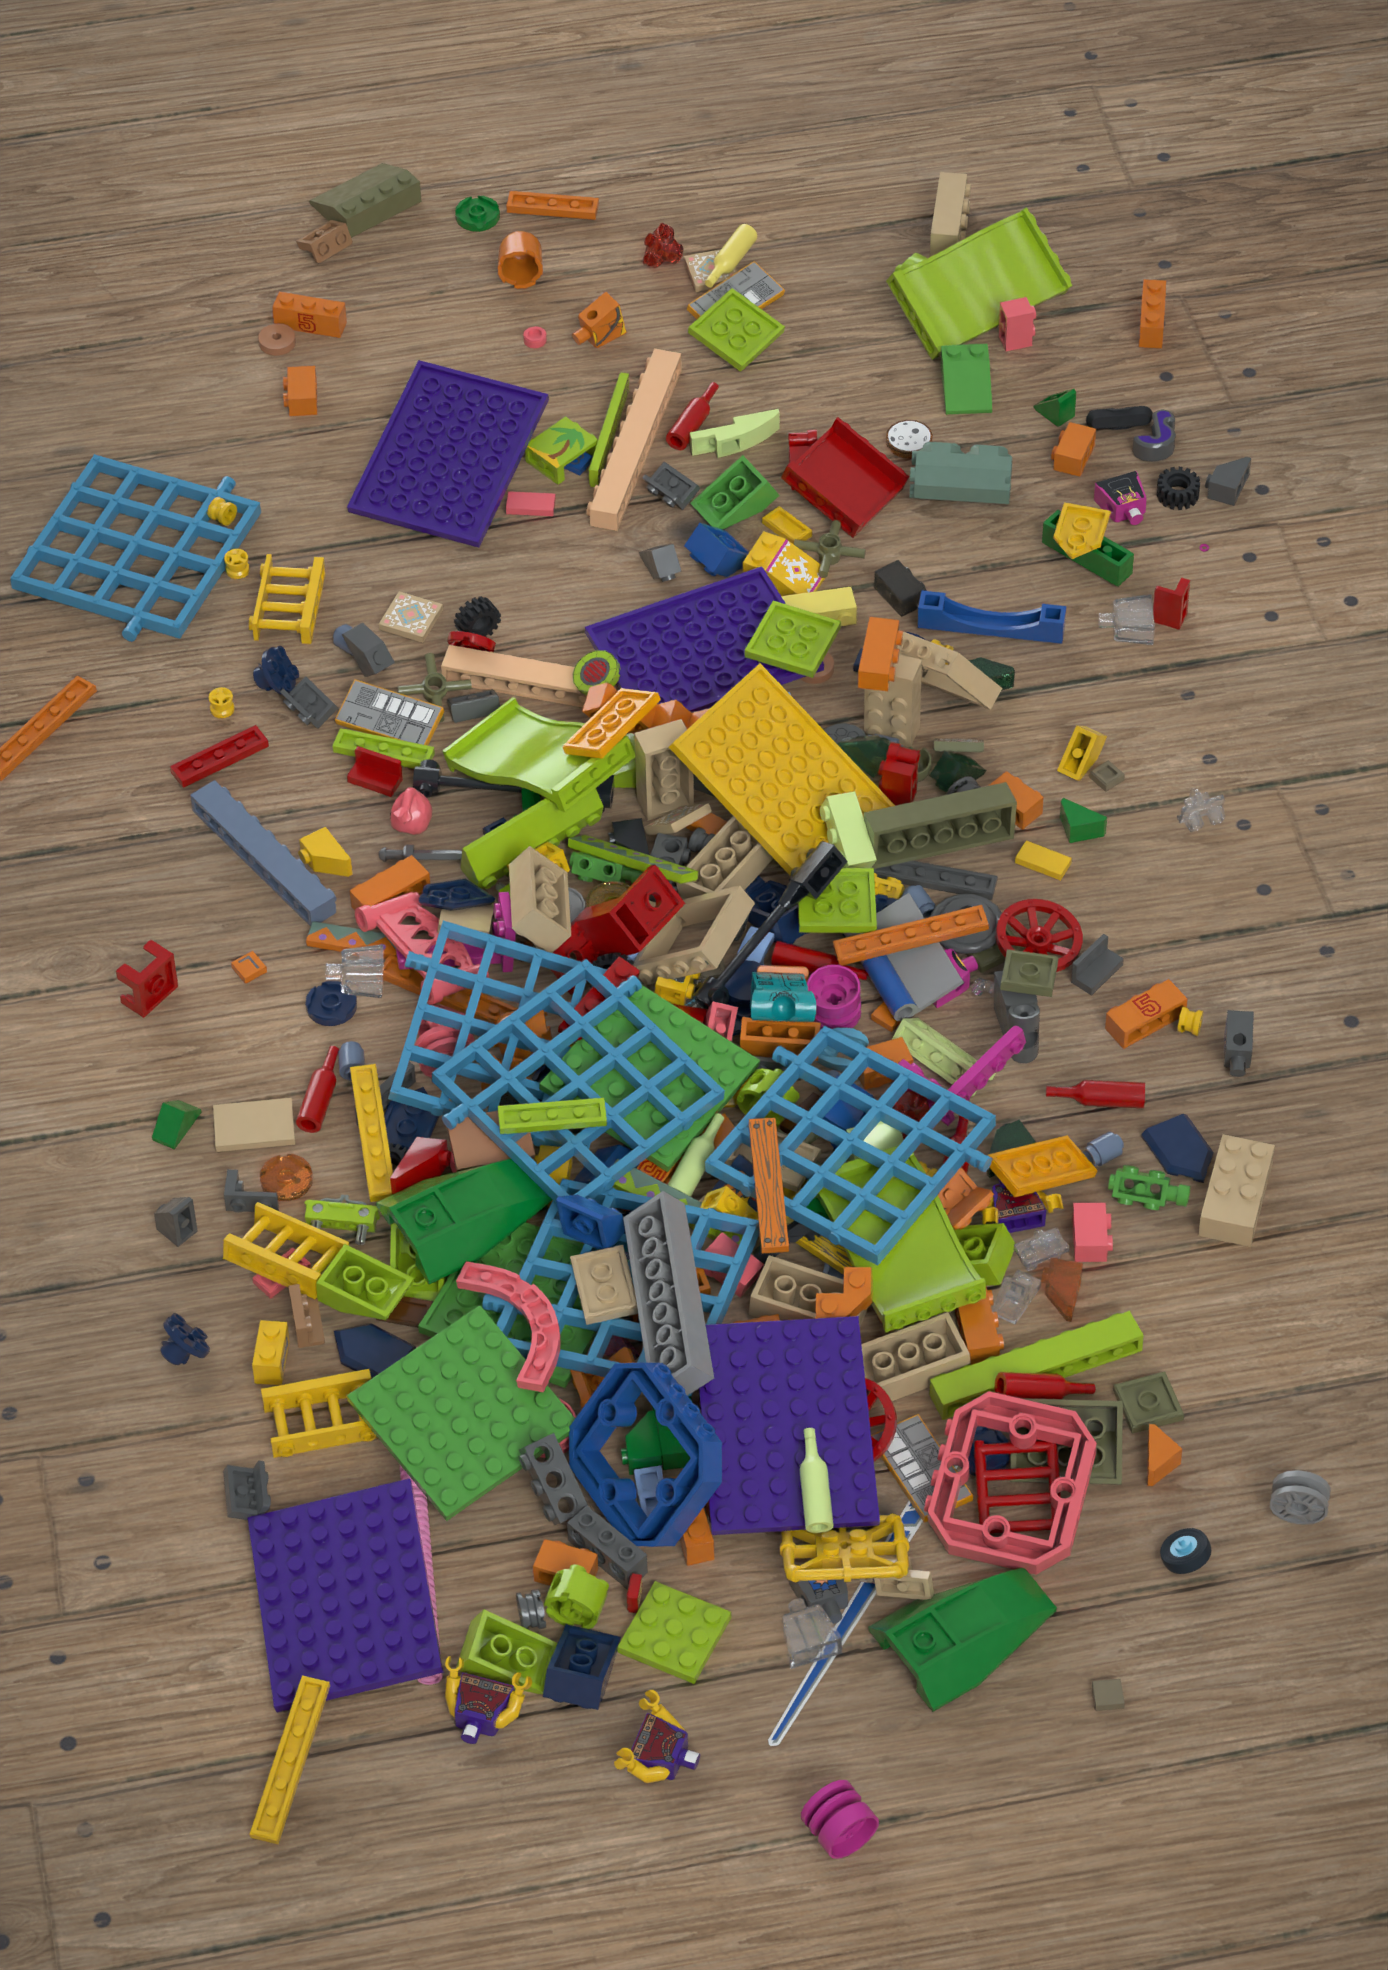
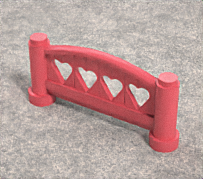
M410 892L371 907L364 905L355 909L356 922L363 932L373 930L377 926L406 959L409 951L432 958V954L427 952L431 946L436 945L439 935L437 933L439 918L421 907L422 904L419 903L420 895L417 892ZM413 916L415 921L420 924L401 925V922L405 917ZM421 930L428 931V935L433 937L431 940L413 938ZM447 938L443 950L447 953L442 954L440 964H443L447 959H452L455 961V965L460 966L458 969L478 974L480 965L472 963L463 943ZM418 971L425 979L427 972ZM434 979L427 1003L429 1005L439 1003L443 1000V997L467 988Z

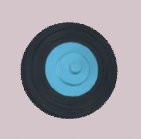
M1185 1528L1174 1532L1165 1539L1160 1549L1164 1565L1169 1571L1176 1574H1187L1198 1570L1206 1564L1212 1552L1207 1536L1204 1532L1195 1528Z

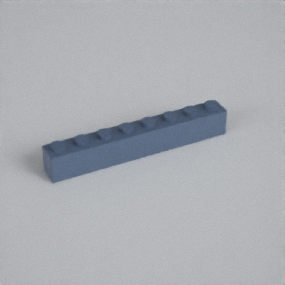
M214 780L190 795L193 812L305 922L311 926L313 921L321 923L336 913L335 902L337 899L334 892L330 888L326 889L321 884L317 875L311 874L300 859L296 860L291 855L286 845H281L270 830H266L261 826L256 816H251L240 801L232 798L226 787H221Z

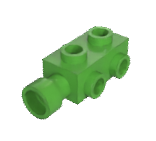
M573 851L570 857L571 873L577 874L579 880L592 882L593 879L602 881L601 885L616 888L617 885L624 884L626 880L631 881V884H633L643 873L642 871L583 852Z
M1123 1165V1169L1118 1168L1116 1170V1175H1110L1108 1190H1113L1112 1197L1118 1198L1117 1202L1120 1204L1133 1205V1201L1143 1202L1144 1208L1159 1210L1160 1206L1165 1207L1167 1201L1176 1202L1178 1206L1187 1207L1191 1186L1180 1184L1178 1187L1170 1185L1171 1178L1165 1177V1173L1161 1171L1150 1170L1148 1174L1139 1172L1138 1167ZM1125 1180H1133L1134 1187H1126ZM1158 1184L1160 1192H1152L1151 1185Z

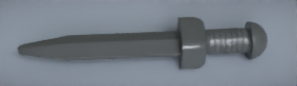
M408 844L403 847V850H387V847H384L379 851V858L383 862L389 859L404 860L411 855L416 860H460L462 858V851L414 850V845Z

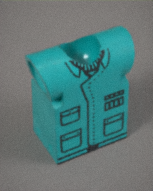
M752 972L750 998L752 1020L813 1022L815 1020L816 999L813 992L808 991L804 974Z

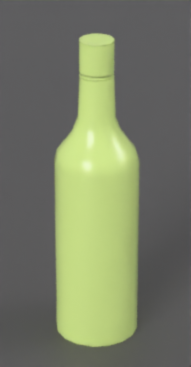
M716 1113L705 1133L691 1141L668 1183L669 1186L690 1197L692 1196L705 1172V1161L715 1151L714 1138L725 1119L724 1116Z
M806 1428L804 1429L806 1455L800 1465L805 1528L811 1533H822L831 1530L834 1526L828 1469L826 1463L818 1454L815 1429Z

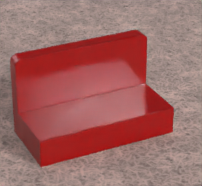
M1181 577L1175 590L1156 586L1152 616L1154 623L1180 630L1188 614L1189 579Z
M357 746L355 749L356 762L347 775V782L392 797L403 781L401 761Z

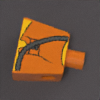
M607 292L603 293L578 315L581 328L575 331L572 337L578 345L588 340L595 348H599L627 333L620 304Z

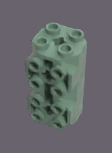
M926 442L919 451H912V465L916 466L911 467L910 482H914V484H910L909 498L1009 504L1013 457L1008 454V449L1003 446L974 445L965 454L956 443Z

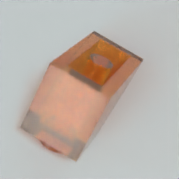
M1051 1257L1049 1268L1044 1267L1041 1283L1046 1284V1297L1066 1321L1072 1322L1082 1281L1083 1263Z

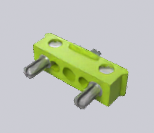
M342 1194L339 1199L323 1198L320 1201H305V1221L307 1224L318 1229L329 1228L357 1231L356 1243L360 1245V1240L361 1245L365 1244L367 1232L375 1233L377 1220L380 1219L379 1209L376 1206L367 1205L362 1201L349 1200L348 1195Z

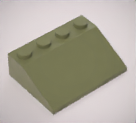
M381 163L309 200V202L328 221L334 220L346 223L352 238L422 202L420 181L407 169Z
M1025 1399L1076 1411L1097 1443L1096 1457L1089 1484L1122 1485L1123 1401ZM1021 1427L1017 1429L1016 1432L1021 1435L1028 1434L1030 1430ZM1057 1444L1060 1477H1065L1072 1447ZM1047 1452L1010 1454V1469L1048 1466ZM1049 1478L1010 1480V1482L1049 1483Z

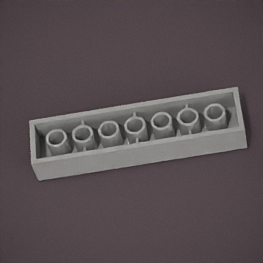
M662 1191L623 1217L646 1363L665 1364L678 1384L685 1389V1393L688 1396L714 1379L685 1203Z

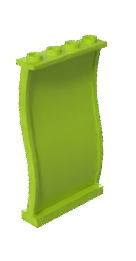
M1027 207L915 265L893 272L886 280L932 360L941 355V346L963 345L999 326L1000 302L1027 297L1030 305L1035 307L1058 295L1065 294L1073 286L1070 276L1064 272L1057 254L1050 248L1047 237L1040 231L1034 215L1029 212Z
M514 697L442 751L450 771L454 772L457 769L470 777L491 784L513 785L529 789L556 803L558 810L564 812L636 757L627 735L602 759L565 754L562 747L585 723L556 721L545 718L520 706Z
M899 1145L882 1151L891 1155ZM912 1153L905 1163L926 1174L914 1153ZM859 1158L844 1163L835 1174L862 1189L879 1168ZM893 1176L876 1197L904 1211L921 1190ZM825 1187L815 1196L822 1204L831 1222H834L851 1202ZM938 1195L878 1266L844 1248L852 1267L872 1268L873 1303L871 1305L882 1321L885 1332L901 1329L906 1325L927 1320L944 1312H951L958 1307L970 1303L974 1304L986 1298V1281L984 1277L980 1278L967 1257ZM864 1210L848 1228V1231L876 1245L893 1224Z

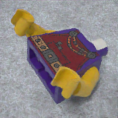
M998 1178L999 1184L992 1187L994 1196L990 1199L991 1203L981 1211L982 1224L992 1221L994 1224L1004 1223L1009 1233L1043 1227L1046 1222V1209L1048 1213H1052L1055 1208L1064 1209L1061 1195H1047L1043 1191L1014 1197Z
M448 1656L445 1666L450 1671V1675L446 1678L445 1699L450 1715L455 1717L456 1726L463 1729L461 1739L464 1742L476 1744L480 1734L494 1736L499 1729L506 1727L518 1718L525 1698L523 1692L532 1685L531 1677L527 1676L523 1686L519 1684L520 1672L513 1675V1685L463 1672L460 1677L458 1672L464 1666L463 1659L459 1657V1666L453 1669L450 1666L451 1656Z
M654 1690L646 1691L645 1695L650 1699V1703L645 1698L639 1700V1706L643 1710L651 1709L652 1712L651 1714H646L632 1749L622 1748L616 1753L622 1758L614 1761V1766L619 1770L627 1767L628 1773H631L645 1783L665 1779L673 1780L680 1766L695 1770L700 1760V1753L688 1750V1733L662 1704L658 1705L660 1701L659 1694Z

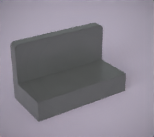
M1103 934L1072 965L1071 983L1091 996L1123 966L1124 958L1108 949L1107 935Z

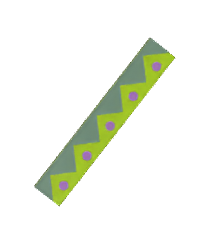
M588 835L568 838L569 848L642 872L655 864L667 880L679 884L698 880V871Z
M636 1168L630 1170L613 1185V1188L616 1190L652 1198L664 1191L685 1203V1205L700 1208L702 1202ZM688 1223L689 1228L694 1230L696 1225ZM710 1228L707 1237L715 1240L723 1232L738 1245H740L743 1237L742 1234Z

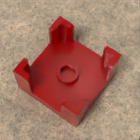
M151 939L143 946V949L156 958L147 967L138 972L129 965L123 964L116 970L117 979L133 990V996L130 994L126 996L122 994L120 996L121 1003L143 1018L178 987L174 954Z

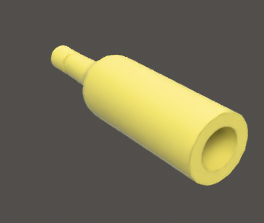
M741 224L714 258V270L705 281L707 287H713L722 274H729L735 269L757 240V232L754 228L747 224Z

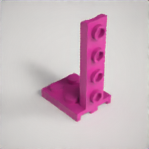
M499 892L498 903H494V917L497 919V922L492 923L493 935L515 942L516 932L512 928L509 892ZM463 943L472 963L480 965L485 949ZM435 945L431 946L427 953L433 954ZM396 948L399 969H415L405 967L406 958ZM493 952L490 964L501 963L502 972H513L514 958ZM447 959L443 963V965L458 966L455 965V961L452 959Z
M1013 1026L948 1091L969 1101L970 1097L977 1090L982 1089L987 1084L988 1079L995 1072L1001 1071L1006 1062L1023 1049L1026 1043L1023 1030L1019 1026ZM904 1059L898 1063L929 1080L915 1063L909 1064ZM931 1078V1079L929 1080V1081H931V1082H933V1083H935V1084L941 1086L934 1078ZM909 1088L906 1090L907 1094L928 1111L935 1104V1102ZM949 1110L941 1121L949 1126L955 1120L954 1112Z

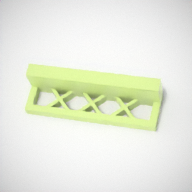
M919 1018L902 1019L892 1038L893 1040L903 1037L913 1057L952 1085L978 1061ZM994 1073L988 1080H993L996 1073Z

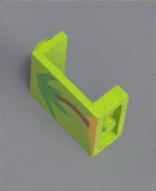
M565 416L529 441L525 450V460L559 485L565 480L564 467L585 452L593 456L598 439L581 428L578 423L571 421Z

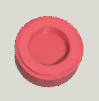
M534 326L524 331L523 337L526 346L540 348L546 344L547 336L543 328Z

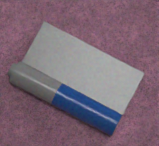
M907 893L876 913L877 930L925 919L910 893ZM843 933V934H844L845 937L847 938V937H851V936H855V935H859V934H863V933ZM940 942L860 961L896 1021L911 1018L964 983Z

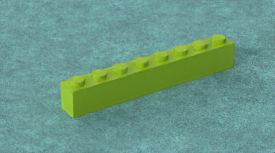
M1130 1311L1121 1314L1116 1313L1107 1319L1090 1322L1084 1327L1072 1331H1064L1060 1335L1049 1339H1040L1034 1344L1023 1348H1014L1008 1353L991 1356L982 1362L965 1365L959 1370L947 1374H939L935 1378L930 1379L929 1395L942 1420L953 1417L956 1409L989 1391L995 1393V1379L1000 1372L1059 1374L1066 1378L1141 1352L1144 1335Z

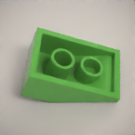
M988 344L941 346V374L946 415L992 413Z
M742 455L699 494L691 504L712 527L723 530L762 512L780 495Z

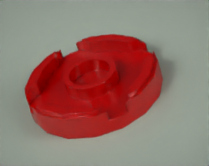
M451 631L447 639L448 644L493 653L496 642L487 637L463 631Z

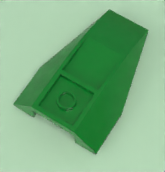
M507 1159L423 1180L376 1202V1206L389 1225L396 1223L416 1253L417 1268L427 1283L432 1284L461 1270L466 1261L477 1262L553 1199L512 1159Z
M1019 1568L936 1593L931 1599L914 1600L868 1627V1630L884 1650L889 1647L893 1648L917 1679L916 1692L930 1710L934 1712L979 1686L1057 1611V1607L1028 1571Z

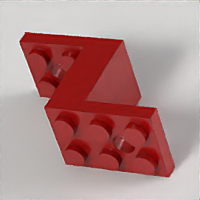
M655 864L651 865L619 898L586 907L571 922V936L553 953L570 958V953L573 952L577 957V961L582 962L587 959L591 964L593 961L598 960L597 957L609 953L618 952L621 955L639 953L686 903ZM650 894L656 899L655 907L649 903ZM550 969L557 979L565 975V973ZM575 986L568 990L570 995H573Z

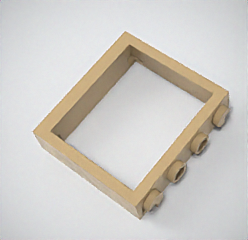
M903 632L902 646L897 645V649H900L901 655L922 660L921 683L987 709H992L1002 690L998 684L960 653Z
M740 885L683 899L686 904L639 952L634 960L633 966L640 970L638 979L645 985L656 983L658 977L675 979L717 969L755 904ZM715 919L699 947L667 954L684 926Z

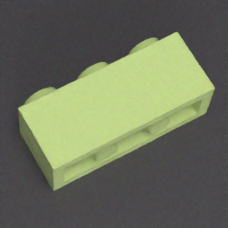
M855 791L827 796L820 807V816L826 822L829 843L833 844L848 861L843 868H872L877 859Z

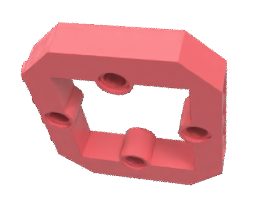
M990 1391L956 1409L953 1419H948L946 1423L945 1435L948 1436L946 1445L941 1444L938 1460L941 1461L939 1470L935 1469L933 1472L931 1486H935L932 1496L927 1495L924 1511L928 1512V1522L948 1554L1009 1569L1023 1568L1028 1573L1035 1575L1069 1557L1097 1448L1096 1441L1077 1412ZM977 1426L1008 1432L1011 1443L1019 1449L1030 1448L1037 1439L1072 1447L1065 1477L1057 1478L1051 1485L1050 1502L1056 1513L1049 1540L1010 1532L1009 1522L1000 1515L988 1517L983 1525L953 1518L960 1488L969 1479L968 1458ZM1021 1427H1024L1029 1429L1030 1432L1028 1434L1021 1435L1017 1433L1016 1430ZM954 1465L962 1468L958 1473H952L948 1469ZM1061 1491H1068L1071 1496L1065 1499L1060 1498L1057 1494ZM994 1529H999L1003 1532L1000 1537H993L989 1533Z

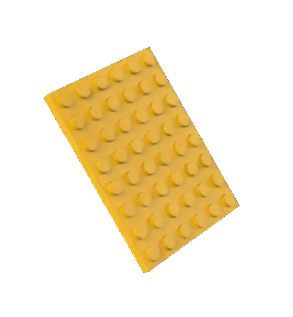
M761 663L669 746L671 751L789 875L795 867H800L807 859L808 850L816 848L821 841L829 843L827 825L820 816V807L827 796L855 791L863 818L864 812L895 806Z

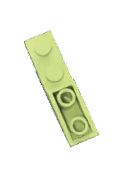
M779 409L733 417L732 425L690 432L692 456L716 452L717 458L741 452L763 442L780 429Z

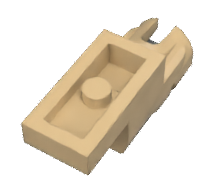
M897 1555L879 1556L891 1562L897 1561ZM908 1556V1574L900 1579L895 1577L857 1579L861 1582L875 1583L876 1592L879 1596L927 1600L931 1599L934 1595L931 1572L912 1570L910 1556Z

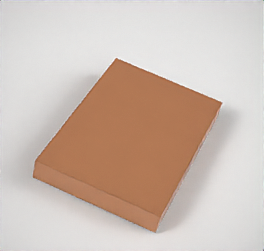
M498 1110L486 1112L499 1126ZM466 1117L462 1123L457 1124L454 1129L450 1130L447 1128L457 1172L511 1159L469 1117ZM529 1132L516 1143L531 1158H535L531 1133Z

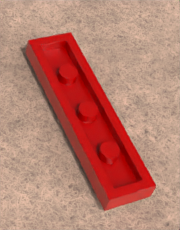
M254 725L171 765V774L184 788L269 747L268 739Z
M619 956L603 975L617 988L623 981H627L631 975L638 977L640 970ZM593 986L574 1009L583 1017L606 1000V998ZM563 1020L558 1027V1032H563L570 1025ZM582 1037L578 1038L576 1041H574V1043H576L578 1040L580 1041Z

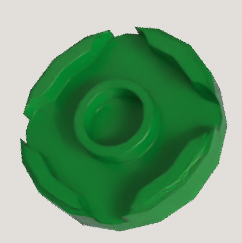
M471 196L458 203L455 210V219L463 229L481 232L491 229L500 220V210L497 202L492 198L478 196V198L472 199Z

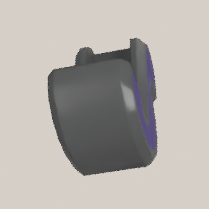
M1161 409L1152 414L1154 424L1151 426L1153 436H1136L1133 438L1132 452L1135 457L1144 461H1160L1167 459L1173 454L1176 438L1174 431L1175 417L1168 410Z

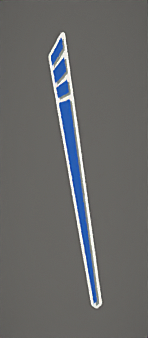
M909 1501L900 1517L904 1524L905 1537L910 1542L923 1520ZM894 1532L888 1535L885 1542H893ZM861 1582L842 1614L841 1621L835 1625L769 1737L768 1742L770 1746L780 1744L876 1595L875 1583Z

